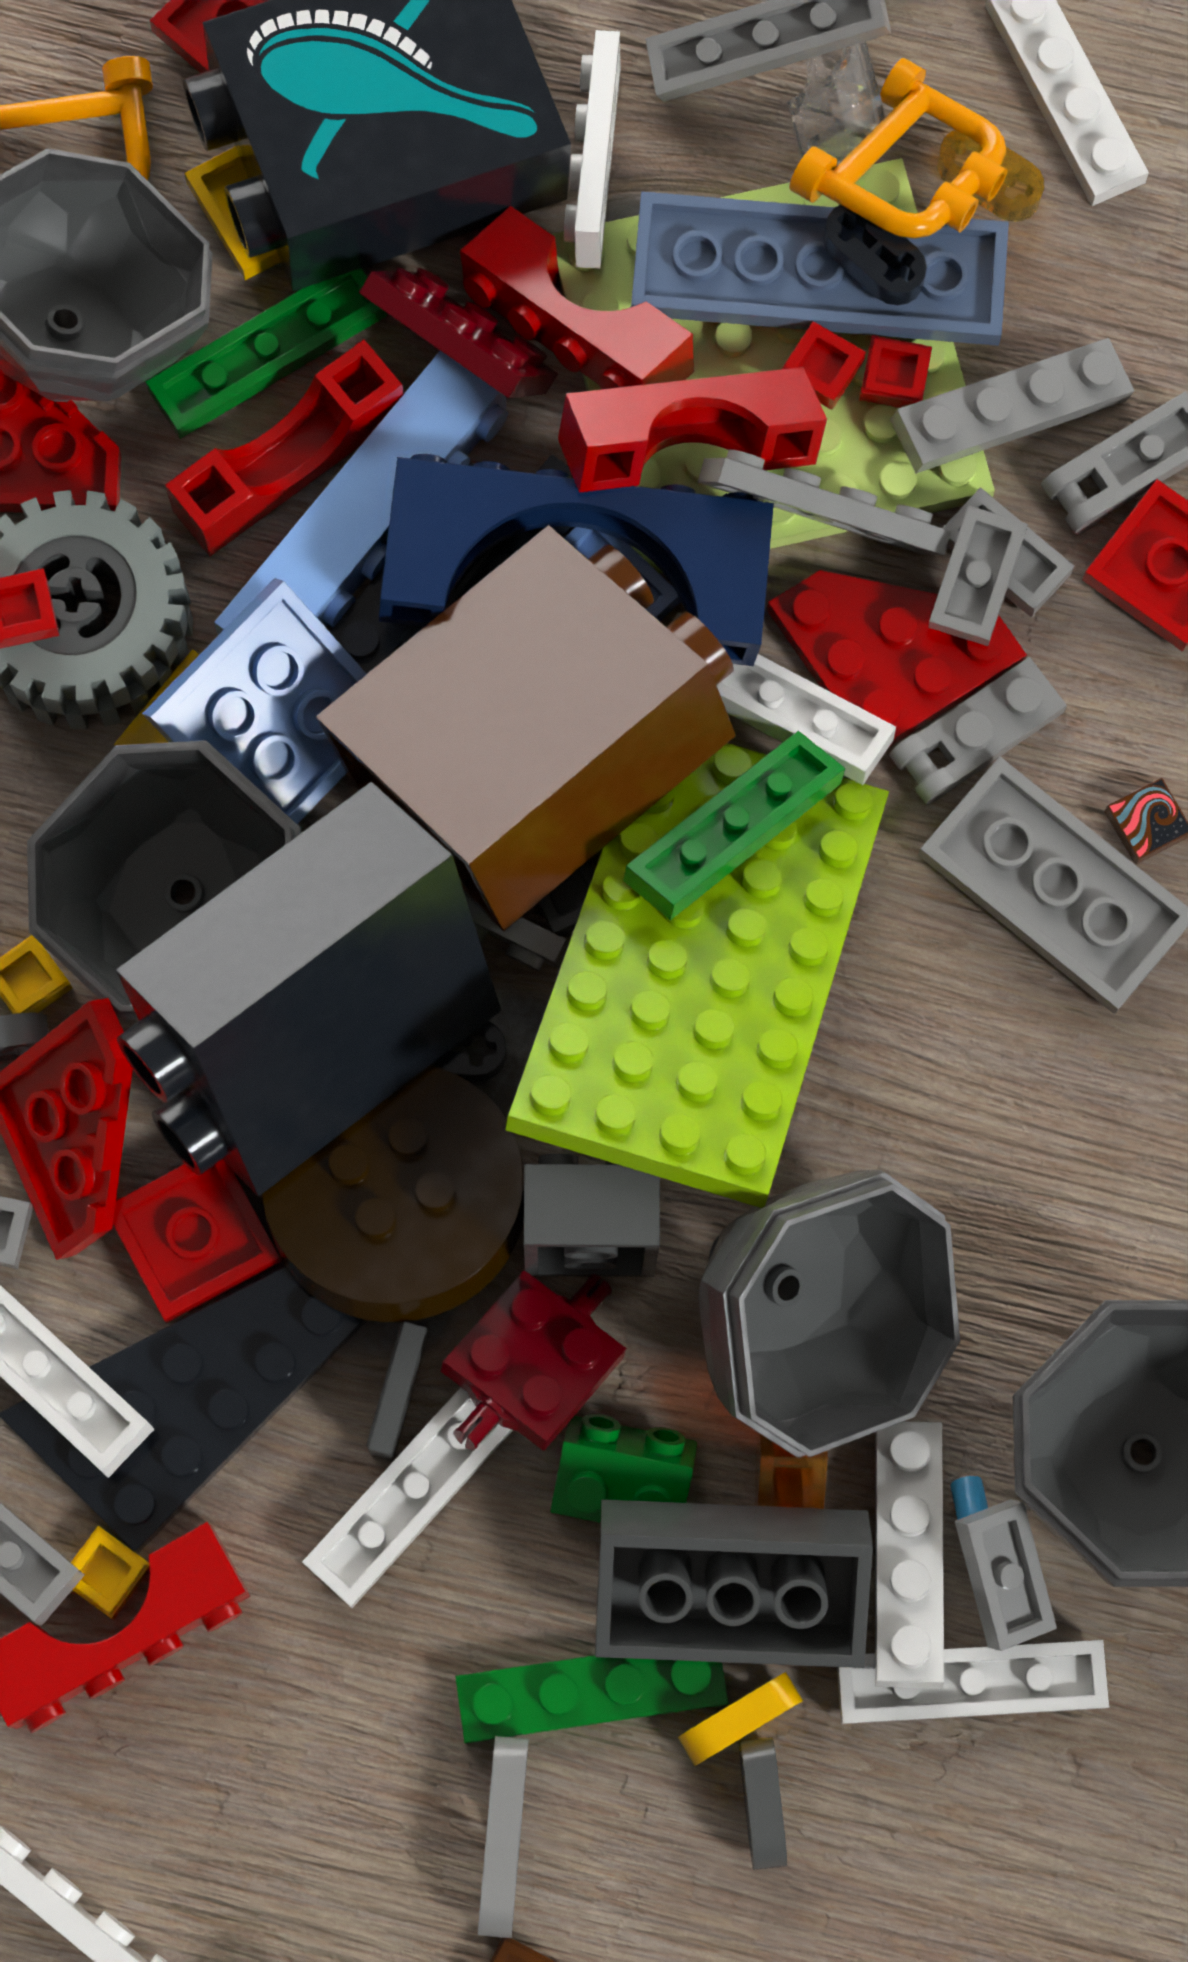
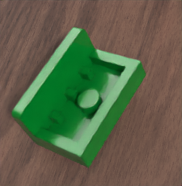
M588 1414L584 1417L574 1416L567 1426L550 1512L600 1523L601 1500L686 1503L698 1443L695 1440L686 1439L683 1434L670 1428L653 1427L643 1430L623 1426L616 1419L602 1414Z

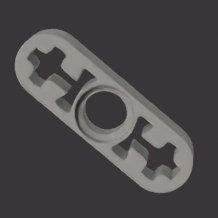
M495 1736L478 1936L512 1938L529 1739Z

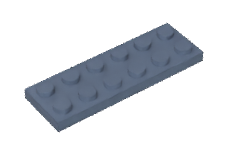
M641 191L631 307L647 301L671 319L807 330L814 321L831 332L999 346L1002 336L1009 222L971 219L966 228L960 233L944 225L942 229L928 237L907 238L924 255L927 270L923 288L918 297L908 304L896 306L886 304L877 299L834 261L826 251L823 240L827 217L835 207ZM842 225L840 239L847 242L855 237L863 242L864 228L857 225L854 229L849 230ZM887 264L886 279L893 282L899 277L907 281L909 274L907 266L902 265L899 269L895 270Z

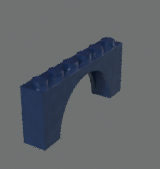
M416 454L411 458L397 457L380 599L379 622L425 627L446 609L448 600L464 572L476 559L496 544L514 535L529 530L545 528L548 525L550 527H580L611 535L642 552L654 562L671 582L682 602L685 612L699 619L714 634L726 650L732 663L754 666L762 644L774 503L757 501L753 498V495L743 492H730L722 497L697 494L694 489L677 484L665 485L660 489L630 486L579 493L572 476L556 469H543L533 474L510 471L507 466L490 461L478 462L473 466L447 463L444 458L433 454Z

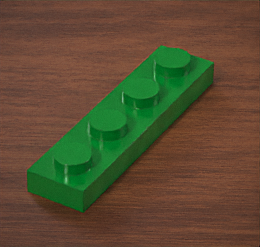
M362 268L302 288L145 381L148 392L179 439H182L388 316L387 312L359 293L368 278Z
M798 730L627 864L623 881L671 921L837 788L842 782L845 767Z
M594 1655L455 1676L465 1744L495 1740V1736L515 1737L728 1705L722 1662L595 1657Z

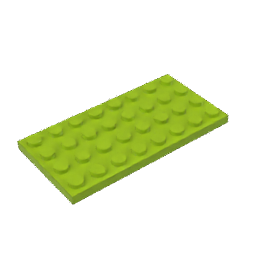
M727 743L603 847L508 1114L505 1130L752 1206L764 1207L771 1189L889 791L867 784L861 785L856 781L843 778L837 788L671 921L623 881L626 865L763 759L766 754Z

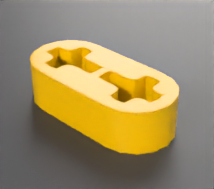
M784 1672L678 1736V1739L694 1766H697L801 1703L803 1699L787 1672Z

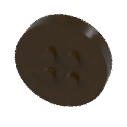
M428 1066L262 1194L272 1239L287 1270L308 1293L327 1306L353 1317L379 1322H405L432 1317L455 1308L479 1293L494 1279L511 1256L519 1239L524 1221V1172L522 1157L514 1133L505 1130L507 1119L484 1092L469 1081L444 1069Z

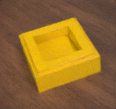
M32 935L0 957V997L12 1014L39 1013L73 989L69 980L43 945Z
M100 1526L96 1527L71 1561L75 1567L85 1574L73 1588V1591L113 1620L150 1571L148 1561Z

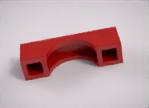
M512 206L507 208L460 250L464 278L463 286L466 293L477 305L483 308L491 307L509 320L515 331L523 338L537 340L551 350L565 368L572 372L580 371L597 383L601 389L682 381L694 373L693 334L647 301L622 310L598 311L578 306L562 296L554 287L559 277L555 237Z
M363 339L315 374L310 387L298 404L267 432L251 442L234 449L221 450L214 448L166 483L165 487L172 511L209 557H211L360 447L403 396L401 382Z
M800 367L566 393L558 441L580 493L639 486L642 469L648 459L666 447L681 443H704L727 450L731 449L749 453L765 460L762 469L765 471L816 465L827 418L804 368Z
M205 1522L149 1554L150 1582L144 1604L132 1622L116 1635L95 1643L71 1644L57 1640L40 1626L28 1622L0 1638V1713L7 1727L18 1729L26 1724L30 1733L36 1732L63 1717L66 1711L62 1703L83 1691H86L89 1699L96 1698L124 1682L125 1678L121 1670L144 1657L149 1666L154 1665L182 1649L184 1644L180 1636L201 1624L205 1626L207 1632H211L240 1616L243 1612L238 1603L251 1596L213 1526Z

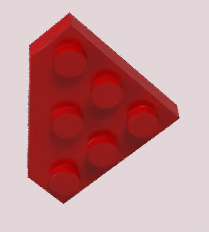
M0 369V512L24 513L20 504L35 497L41 511L56 507L53 492L67 490L71 491L75 505H86L87 491L105 493L109 509L115 511L120 501L122 456L119 447L102 430L99 431L78 410L77 405L72 400L55 402L46 399L7 376Z
M819 570L770 600L767 605L768 613L820 687L896 726L894 739L889 747L982 690L1020 664L1027 657V654L999 615L989 645L985 646L928 628L938 594Z
M109 998L88 1001L0 1072V1133L56 1260L76 1256L113 1227L133 1068L117 1043V1037L124 1030Z

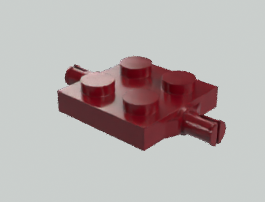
M524 1270L445 1358L441 1372L464 1389L476 1406L463 1423L453 1431V1435L460 1444L467 1438L465 1448L474 1451L496 1424H499L502 1427L518 1431L542 1451H545L624 1358L627 1348L598 1327L591 1317V1314L612 1293L610 1285L605 1280L598 1287L601 1277L591 1274L584 1285L569 1300L566 1297L555 1294Z

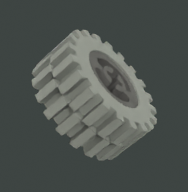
M70 490L53 492L56 507L41 511L35 497L20 504L26 517L21 522L15 525L6 513L0 518V578L44 568L60 635L0 649V689L3 688L9 702L21 712H24L27 706L30 705L38 721L54 726L57 714H63L67 719L70 729H88L87 714L99 713L104 726L107 727L121 723L116 708L129 702L138 715L149 702L146 691L152 686L159 690L172 675L171 664L180 665L189 654L185 635L193 636V617L189 607L191 601L178 556L171 542L165 544L161 528L150 517L141 524L136 507L120 499L115 511H111L105 493L87 491L86 505H75ZM101 576L107 577L121 590V602L118 612L107 628L103 612H108V606L101 586L96 579ZM77 598H86L87 602L80 603L77 612H68L67 608L75 607Z

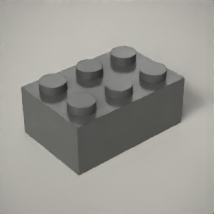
M545 1154L538 1157V1164H525L524 1260L526 1272L531 1276H590L591 1274L606 1277H654L660 1246V1177L605 1161V1165H578L579 1157L571 1154Z

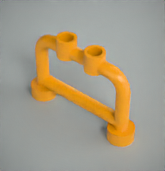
M121 56L107 61L102 66L105 91L0 105V130L120 114L127 163H130L147 181L150 178L151 155L142 96L152 91L153 82L150 62L143 57Z
M901 58L887 76L879 97L881 102L890 106L893 110L838 165L837 158L816 146L811 147L798 163L792 175L789 189L811 203L815 202L823 194L883 230L899 237L914 239L928 237L942 229L944 225L960 233L969 224L977 209L979 200L973 197V195L975 194L990 202L1000 190L1007 175V169L1001 166L1006 156V143L1003 135L994 124L923 83L926 70L906 58ZM924 113H927L977 142L981 146L982 151L980 153L974 151L970 154L958 176L951 183L945 181L938 188L929 206L923 212L909 213L894 207L855 183Z

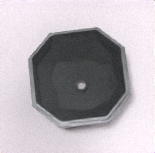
M47 148L0 175V369L15 381L42 397L55 402H67L70 400L110 401L121 397L173 364L197 342L207 329L210 312L213 255L209 250L210 243L130 163Z
M207 741L115 745L27 840L29 933L99 999L109 998L116 1015L121 1020H138L116 969L301 834V828ZM192 883L195 887L193 900L188 904H179L176 901L177 889L182 884Z
M881 1170L854 1171L805 1183L768 1198L766 1205L762 1208L754 1206L726 1226L714 1241L709 1254V1262L700 1283L698 1300L707 1370L717 1397L733 1417L798 1458L804 1455L809 1457L914 1418L960 1342L951 1226L945 1221L944 1214Z
M1105 1300L1013 1395L1015 1492L1036 1517L1107 1584L1113 1587H1188V1300ZM1143 1442L1150 1447L1152 1460L1148 1465L1137 1464L1132 1459L1130 1449L1133 1443Z

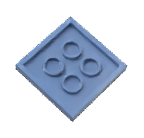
M274 578L142 714L168 742H209L287 816L298 824L347 773L315 716L367 673L285 581Z

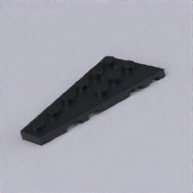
M283 1267L90 1366L89 1368L154 1428L150 1435L109 1478L26 1400L0 1412V1417L138 1554L368 1320L347 1315L320 1302L294 1279L286 1267Z

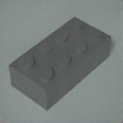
M601 1500L595 1657L864 1668L873 1551L868 1511Z

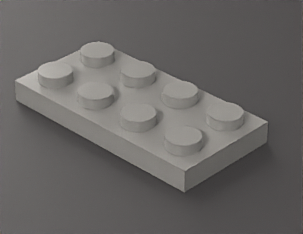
M1000 756L924 843L918 853V856L1114 1015L1188 928V907Z

